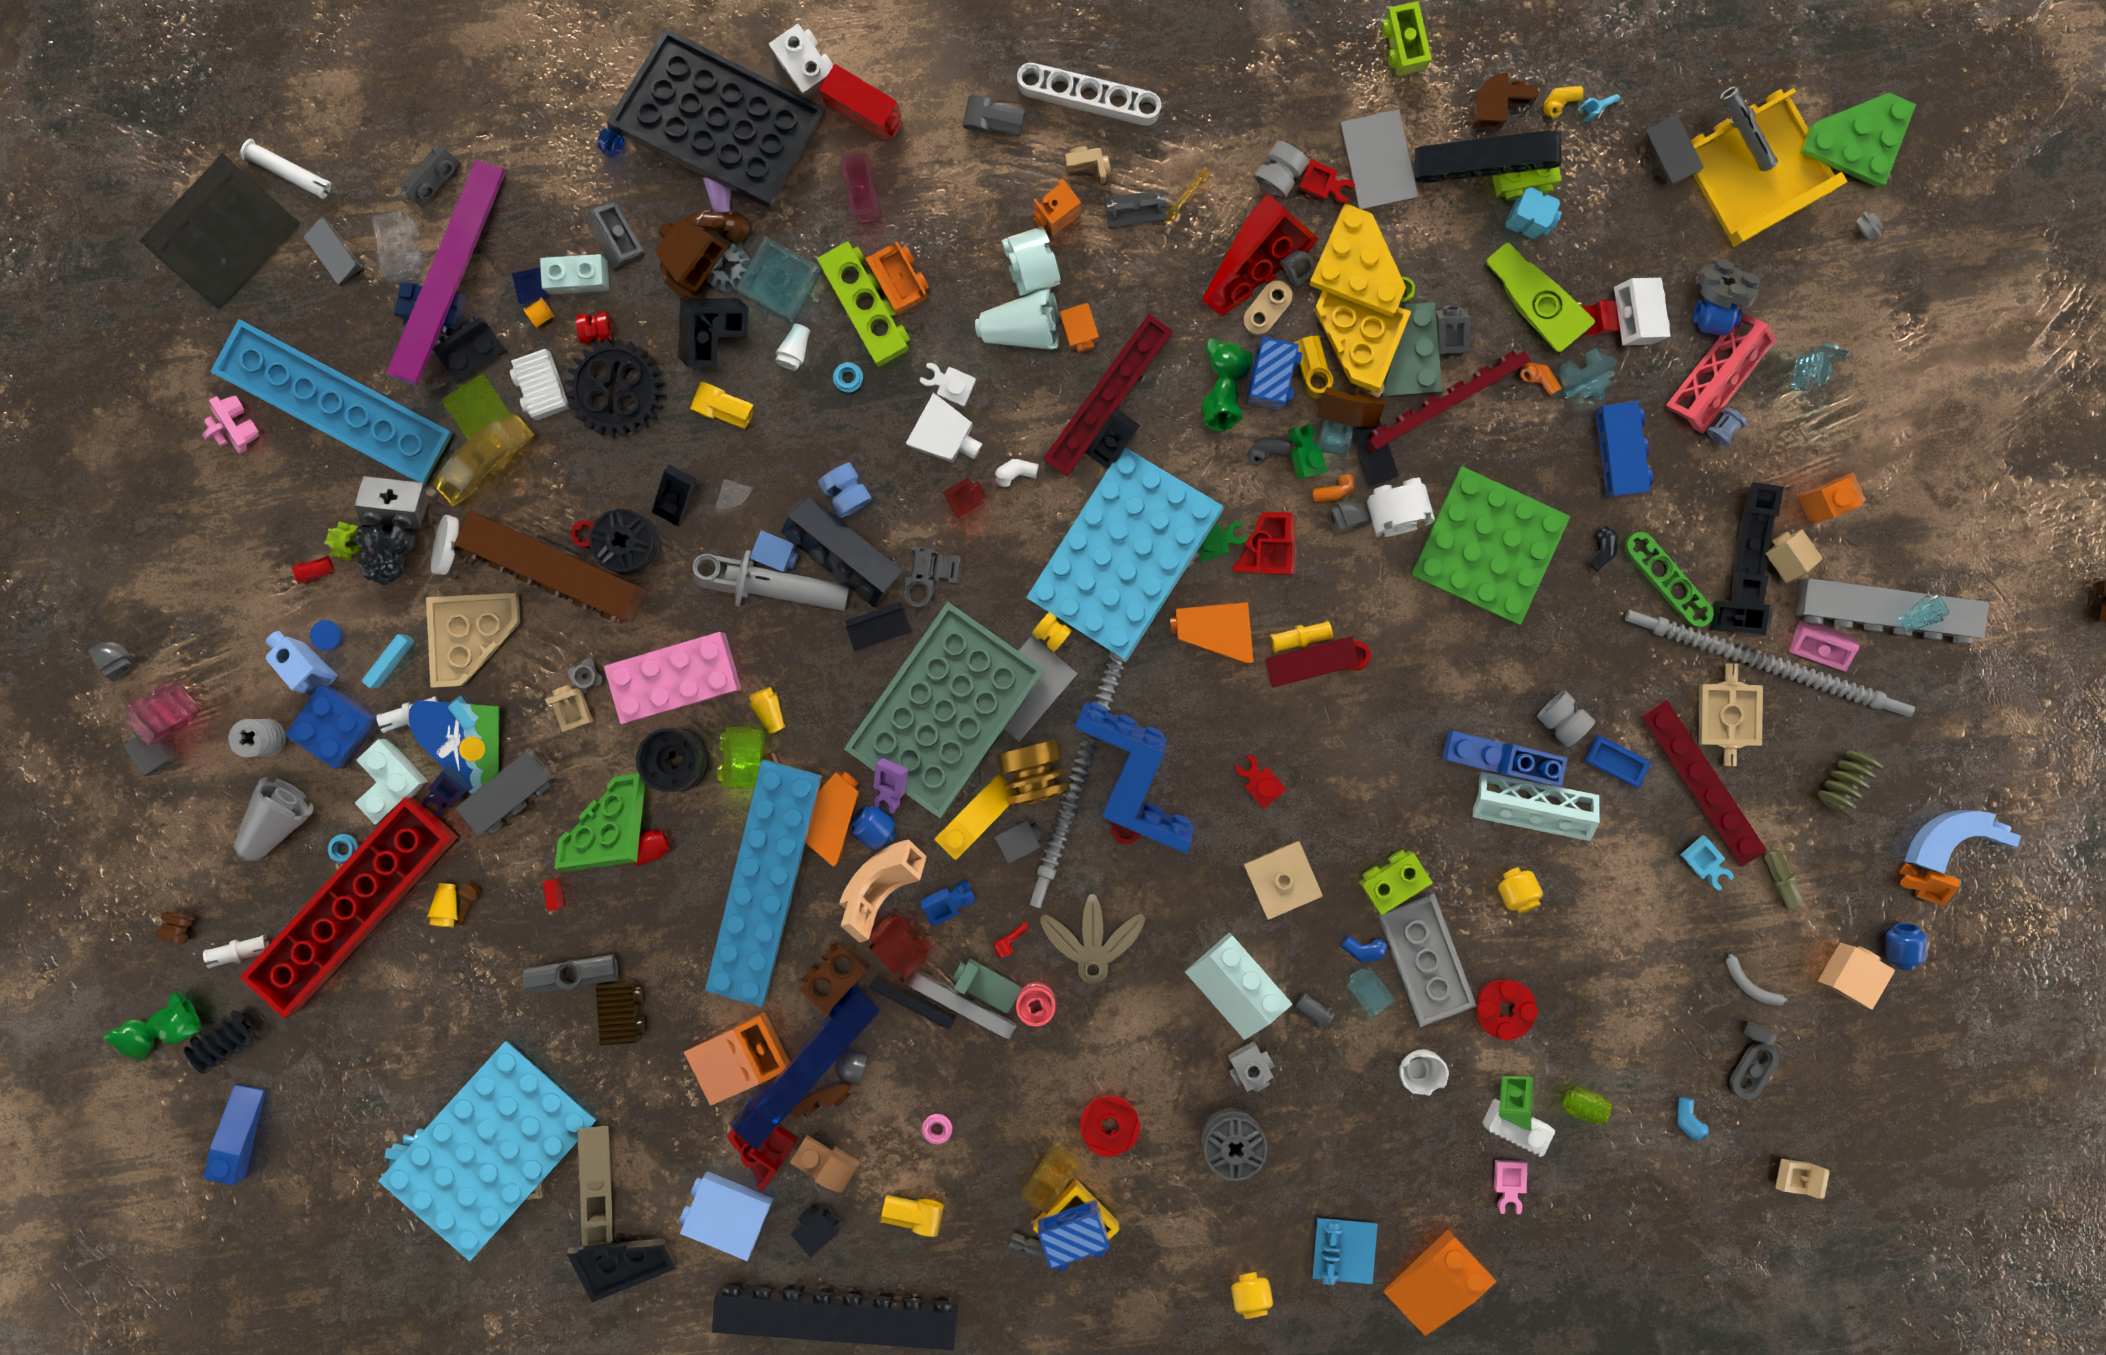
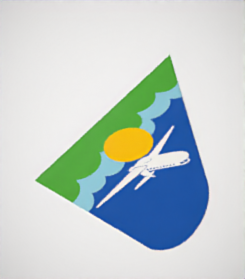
M416 701L409 710V724L416 741L443 768L449 765L472 785L467 791L471 795L499 773V706L460 703L475 723L468 730H465L448 709V706L452 703Z

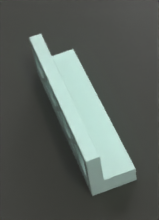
M1481 771L1479 776V795L1473 807V817L1591 841L1600 823L1599 795ZM1487 783L1498 785L1503 792L1487 791ZM1516 791H1527L1532 798H1521ZM1545 797H1556L1562 804H1551ZM1575 803L1591 804V812L1581 810Z

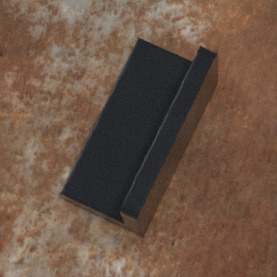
M900 602L843 621L854 651L911 632L903 605Z

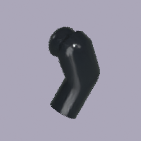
M1603 526L1597 531L1596 537L1601 541L1600 550L1588 561L1590 567L1596 572H1599L1617 554L1618 535L1614 529H1610L1608 526Z

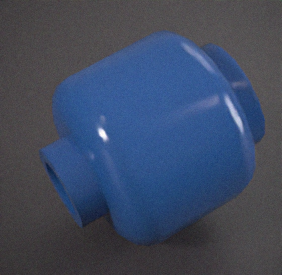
M1704 297L1703 300H1698L1695 306L1693 320L1695 324H1698L1701 332L1725 336L1734 327L1739 326L1742 310L1738 309L1737 304L1732 303L1730 308L1714 304Z
M875 805L868 808L863 806L854 815L850 823L853 826V837L871 850H876L881 846L888 847L896 836V833L893 832L895 828L894 818Z
M1899 923L1894 925V928L1890 929L1885 937V955L1887 960L1896 964V967L1901 970L1915 969L1917 965L1924 963L1927 959L1926 934L1915 924Z

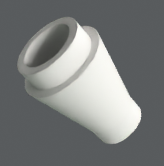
M794 324L792 330L775 352L777 355L775 362L788 370L797 371L799 366H802L804 363L810 330L803 325Z

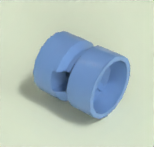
M850 462L835 468L817 481L825 496L832 497L830 504L839 519L857 511L872 500L864 484L857 483L859 476Z

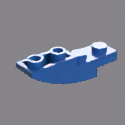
M1448 730L1442 760L1558 787L1562 786L1568 759L1567 757L1451 730Z

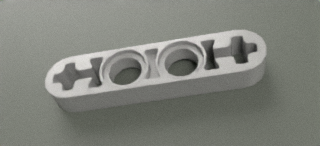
M913 970L907 981V984L918 992L1004 1038L1010 1039L1017 1027V1024L918 970Z

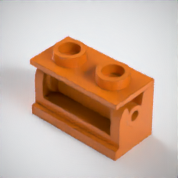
M1063 178L1058 181V186L1044 196L1041 204L1036 198L1033 200L1034 211L1032 213L1035 216L1033 221L1037 227L1042 226L1051 237L1080 216L1081 202Z
M895 241V247L890 245L865 259L896 315H899L928 299L925 290L929 286L922 273L915 274L910 264L915 261L907 246L901 248L899 243Z

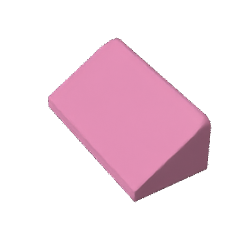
M1800 619L1789 653L1846 672L1860 647L1857 638L1819 624L1806 623L1804 619Z

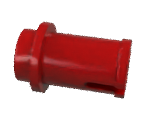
M329 555L304 564L300 561L297 562V566L292 567L297 583H304L305 585L309 584L310 580L335 573L334 565Z

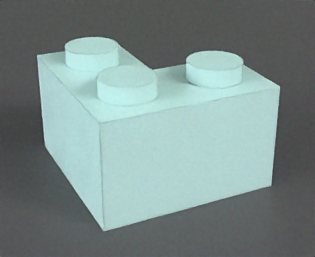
M378 739L356 760L376 783L355 804L375 825H379L403 798L416 796L429 781L389 739Z

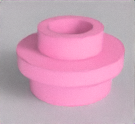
M943 1114L928 1116L922 1126L924 1138L932 1144L945 1143L952 1134L951 1121ZM936 1123L941 1124L943 1131L938 1134L934 1133L932 1126Z

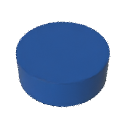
M322 620L312 627L310 639L312 644L320 650H334L342 643L343 631L336 622Z

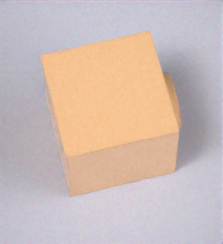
M1839 943L1818 982L1850 1001L1873 1010L1895 970L1882 963L1879 956L1863 947L1858 946L1857 948Z

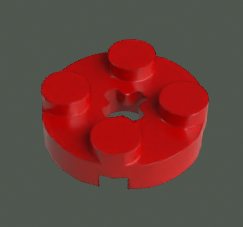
M1509 979L1491 981L1481 989L1477 996L1475 1012L1479 1025L1491 1036L1505 1041L1517 1039L1526 1034L1538 1016V1008L1536 1007V1000L1533 994L1518 981ZM1502 1002L1507 1005L1513 1004L1511 1009L1513 1013L1510 1016L1503 1015L1501 1017L1499 1015V1012L1502 1010L1499 1005Z
M1117 1095L1096 1096L1086 1105L1081 1114L1080 1131L1083 1140L1092 1152L1104 1157H1114L1134 1146L1139 1137L1140 1122L1136 1109L1123 1097ZM1109 1118H1114V1123L1118 1125V1129H1112L1110 1134L1106 1133L1105 1127L1101 1123L1103 1120L1108 1121Z

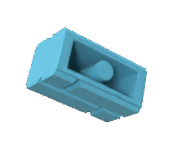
M1529 187L1514 202L1505 222L1506 228L1516 233L1521 231L1523 236L1532 240L1538 239L1542 234L1548 235L1551 228L1554 229L1562 214L1561 211H1558L1559 199L1550 195L1543 196V192Z

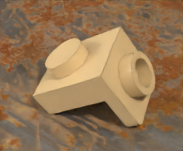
M1087 146L1073 148L1070 150V153L1065 154L1067 173L1097 167L1099 183H1106V174H1111L1108 155L1102 156L1101 147L1088 150Z
M566 685L552 690L554 696L545 699L547 705L552 704L562 732L593 722L581 688L571 690L570 686Z
M1781 1159L1775 1189L1824 1199L1829 1170L1809 1162Z

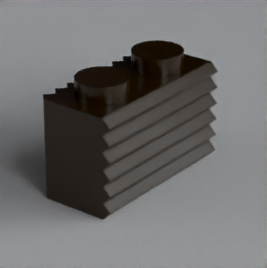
M636 980L610 981L597 984L595 989L600 1046L631 1044L640 1041V1035L645 1034L644 1017H639L638 1005L643 1004L642 987H637Z

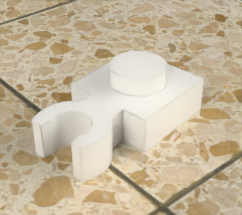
M927 363L926 368L934 371L935 376L931 380L921 377L920 382L926 387L939 386L938 396L965 407L975 385L976 378L951 367H948L946 374H943L937 365Z

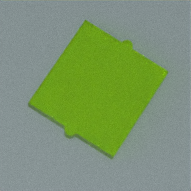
M484 373L479 374L466 384L460 383L458 389L441 399L470 444L487 433H494L496 427L512 417Z

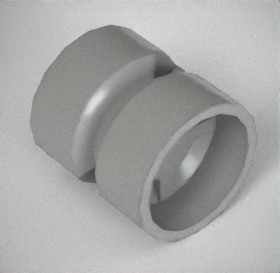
M1277 141L1268 154L1269 162H1263L1253 178L1269 193L1279 198H1286L1295 184L1293 178L1301 176L1309 160L1292 145L1283 141Z
M1565 690L1555 696L1539 712L1537 718L1548 729H1555L1556 738L1568 748L1580 740L1593 727L1595 720L1584 709L1578 710L1576 708L1578 702Z

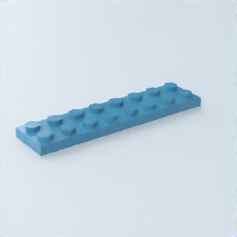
M240 319L235 324L210 371L416 482H423L424 485H426L453 432Z
M765 759L761 761L705 991L759 1007L765 1005L822 775Z

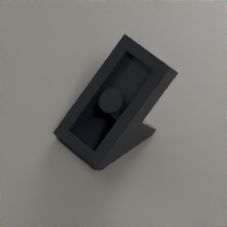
M1115 408L1086 453L1109 469L1111 464L1116 462L1124 449L1132 441L1140 425Z
M669 464L663 472L651 512L678 526L699 489V485L695 483L696 478Z

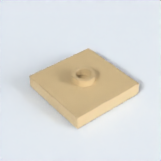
M1299 841L1243 864L1267 920L1323 897Z

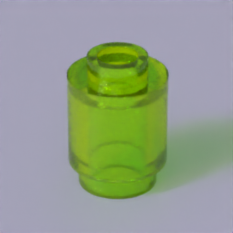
M1576 1086L1574 1090H1568L1564 1099V1107H1567L1568 1115L1594 1125L1597 1123L1604 1125L1610 1116L1612 1102L1606 1100V1097Z

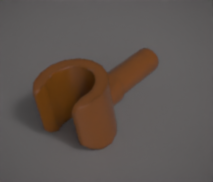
M470 881L467 884L465 883L457 893L465 900L460 909L458 920H456V923L459 925H463L471 904L480 895V889Z

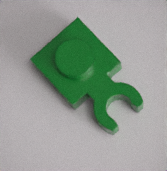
M1311 424L1302 426L1300 429L1299 426L1289 429V438L1296 446V449L1291 450L1290 453L1297 479L1328 472L1320 443L1313 444L1312 442L1314 431Z
M1239 521L1234 522L1224 532H1222L1220 524L1213 526L1197 551L1200 562L1203 563L1229 553L1227 545L1229 543L1234 545L1245 543L1248 540L1247 536L1240 539L1233 536V530L1242 526V523Z

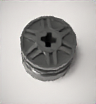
M1223 1109L1210 1116L1202 1127L1200 1138L1202 1151L1207 1164L1215 1174L1226 1180L1241 1181L1249 1179L1260 1171L1266 1161L1268 1147L1266 1137L1252 1115L1240 1109ZM1231 1142L1234 1144L1239 1143L1241 1150L1239 1152L1235 1150L1230 1152L1229 1144Z

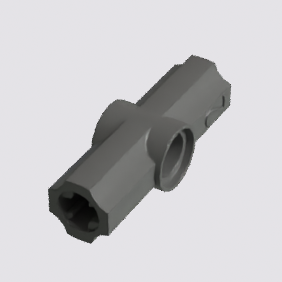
M614 954L524 968L522 976L523 987L526 995L616 981L618 980V965ZM566 967H571L576 971L577 978L575 982H570L565 978L564 970Z

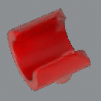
M1026 922L1008 936L994 943L993 948L997 957L1003 958L1013 952L1010 943L1030 928Z

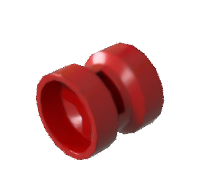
M608 311L598 312L593 316L587 313L576 315V330L580 344L591 343L592 340L599 339L601 342H604L605 339L612 341V324Z

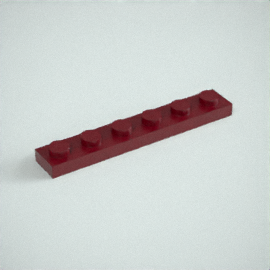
M1150 313L1146 316L1043 458L1045 462L1068 477L1090 447L1115 408L1120 406L1173 333L1172 329Z
M1514 351L1504 355L1497 360L1500 364L1492 370H1490L1488 365L1472 374L1474 380L1464 384L1461 380L1447 388L1446 390L1449 394L1439 399L1437 395H1434L1422 402L1423 409L1415 414L1410 409L1396 417L1397 424L1387 428L1384 424L1369 433L1372 438L1364 443L1370 454L1520 369L1531 361L1526 351L1515 355Z
M1663 700L1639 717L1738 866L1743 867L1766 852V847L1668 700Z

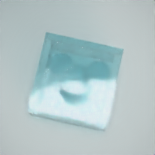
M765 236L736 290L742 297L794 324L822 271L819 265Z

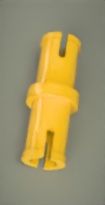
M1329 621L1307 627L1299 625L1295 626V630L1270 634V643L1274 653L1296 647L1304 649L1308 647V644L1333 639V632Z

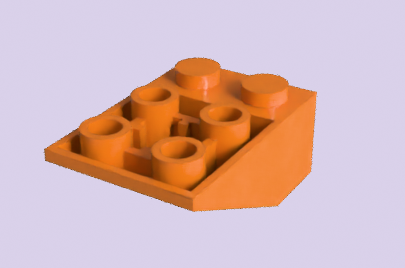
M765 1011L684 1051L710 1106L757 1086L787 1071L791 1066Z

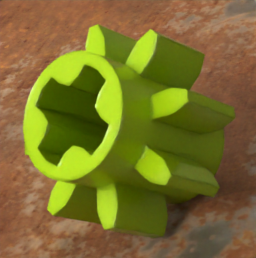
M338 522V528L328 529L329 533L324 544L332 549L330 551L331 556L341 557L350 561L353 554L360 553L361 549L357 544L356 535L358 532L357 527L359 526Z

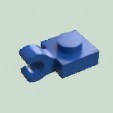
M967 880L957 883L951 893L945 888L920 900L922 909L932 927L959 915L958 908L970 905L976 901L972 891H970L972 889Z

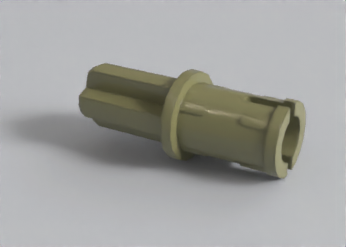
M1773 850L1767 853L1764 858L1774 879L1772 884L1778 887L1786 909L1793 910L1804 905L1805 901L1795 882L1796 875L1791 873L1782 851Z

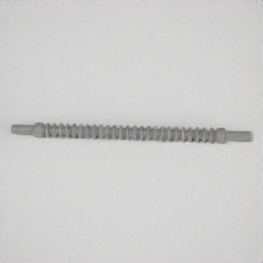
M1628 610L1625 621L1651 629L1655 635L1661 637L1667 635L1668 639L1675 637L1676 642L1683 640L1684 645L1690 642L1693 648L1699 645L1700 650L1707 648L1708 653L1716 651L1717 656L1724 654L1725 659L1730 656L1733 661L1740 659L1741 664L1748 662L1749 667L1756 665L1758 670L1764 668L1765 672L1772 670L1773 675L1781 673L1782 678L1789 676L1790 681L1796 678L1799 684L1803 681L1806 686L1813 684L1814 689L1821 687L1823 692L1829 690L1831 695L1837 692L1838 697L1845 695L1847 700L1854 698L1855 703L1862 701L1864 706L1869 704L1875 710L1883 708L1909 718L1912 717L1915 711L1914 706L1888 698L1884 692L1875 691L1873 693L1872 688L1865 690L1863 685L1856 687L1854 682L1849 685L1847 680L1840 682L1839 677L1832 679L1831 674L1824 676L1822 671L1816 674L1815 669L1808 671L1806 666L1799 668L1798 663L1791 665L1790 660L1784 663L1782 658L1775 660L1774 655L1767 657L1766 652L1759 654L1757 649L1750 651L1748 646L1744 649L1741 644L1734 646L1733 641L1726 643L1725 638L1718 640L1716 635L1710 638L1709 633L1702 635L1701 630L1693 632L1692 627L1685 629L1684 624L1678 627L1676 622L1670 624L1669 620L1663 617L1656 619L1632 610Z
M1111 651L1109 653L1111 661L1106 662L1109 668L1103 671L1106 677L1101 678L1103 685L1098 687L1101 690L1100 694L1095 695L1098 698V701L1095 703L1105 706L1108 711L1111 709L1108 707L1109 702H1113L1111 695L1116 694V691L1113 690L1114 686L1119 685L1116 680L1121 678L1119 671L1124 669L1122 663L1126 662V660ZM1090 734L1082 735L1084 742L1079 744L1082 747L1081 751L1076 752L1079 758L1074 760V763H1076L1075 768H1071L1073 775L1068 776L1071 780L1069 784L1070 789L1067 792H1063L1065 799L1060 801L1063 804L1062 808L1057 809L1060 815L1055 817L1057 824L1052 825L1054 832L1049 833L1052 837L1051 841H1047L1049 848L1044 849L1046 856L1041 858L1043 865H1039L1036 872L1039 877L1030 905L1038 908L1042 906L1050 880L1055 878L1056 870L1054 867L1059 865L1057 858L1062 856L1059 851L1064 849L1062 842L1067 841L1065 833L1070 832L1067 829L1068 825L1073 824L1070 818L1075 816L1073 809L1078 808L1076 801L1081 799L1078 794L1083 792L1081 785L1086 784L1084 776L1089 775L1086 770L1092 766L1089 764L1090 759H1094L1092 752L1097 751V748L1094 747L1095 743L1100 742Z

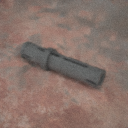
M1738 87L1727 89L1721 94L1720 99L1731 116L1730 122L1732 126L1738 128L1760 171L1765 172L1777 165L1778 159L1775 157L1754 119L1755 112L1753 108L1747 106Z

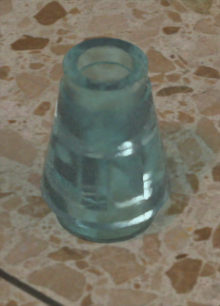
M1936 593L1932 596L1928 594L1903 615L1899 616V621L1906 632L1909 633L1912 630L1944 621V617L1949 615V610L1939 594Z

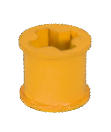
M542 297L528 308H523L537 329L550 318H555L552 310Z

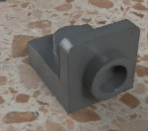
M1455 305L1445 306L1443 310H1436L1439 354L1469 352L1470 316L1466 310Z

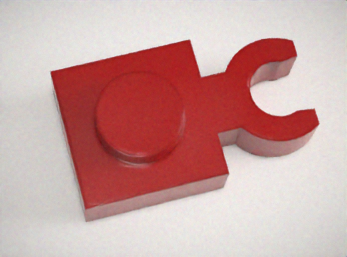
M1310 159L1297 189L1325 201L1328 194H1331L1337 203L1344 205V203L1348 202L1349 198L1341 195L1340 188L1344 187L1352 190L1355 184L1348 179L1336 180L1337 170Z
M1248 754L1246 758L1251 763L1250 769L1243 771L1237 764L1234 766V769L1239 775L1248 777L1250 781L1244 787L1259 805L1265 809L1287 789L1268 767L1259 771L1256 759Z

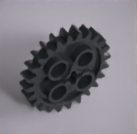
M605 339L604 348H601L594 342V352L590 353L586 349H582L585 356L584 360L574 358L573 360L578 365V368H568V372L574 376V379L566 380L565 384L573 387V390L565 393V396L575 399L568 406L572 410L579 409L575 418L578 420L586 418L584 422L586 428L589 429L595 424V433L601 434L604 428H606V434L609 437L613 436L615 429H617L622 437H625L626 428H629L635 434L637 433L635 424L639 423L647 427L644 419L646 415L655 418L656 416L651 411V408L662 406L655 398L656 396L664 395L663 391L656 389V386L663 384L664 380L654 377L661 370L658 366L650 367L655 359L651 355L643 358L645 350L642 347L634 352L635 344L629 341L625 348L621 339L616 340L615 346H612L611 342ZM619 362L620 366L618 367L616 375L614 367L615 363ZM600 365H607V375L597 379L595 377L596 368ZM630 368H637V378L632 382H627L624 376L625 372ZM616 381L621 388L620 390H615L613 394L609 391V386H614ZM598 394H603L605 397L603 406L594 409L592 407V399ZM628 397L634 398L635 405L633 409L624 412L621 407L623 400ZM614 399L615 412L614 414H610V409L612 407Z

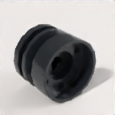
M617 508L605 512L595 521L590 531L589 545L593 557L601 566L620 574L636 575L646 572L656 563L661 553L662 540L658 528L650 519L629 509ZM620 535L629 537V539L625 541V548L620 545H617V543L621 541L619 537Z
M659 729L648 734L640 743L636 754V768L641 779L653 789L661 792L688 791L697 787L706 778L710 768V752L705 741L696 733L685 729ZM676 756H682V761L678 765H673L672 759H675Z

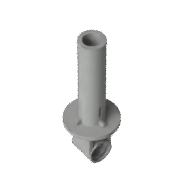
M750 550L745 551L741 561L711 554H702L693 562V582L700 588L735 594V606L740 607L741 598L745 597L746 599L748 593L839 611L845 610L849 589L846 584L753 567V560L749 561ZM708 566L713 569L714 574L702 576L698 569Z

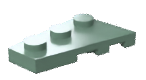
M1435 302L1405 304L1403 308L1411 311V314L1389 367L1384 385L1385 389L1381 394V398L1442 392Z

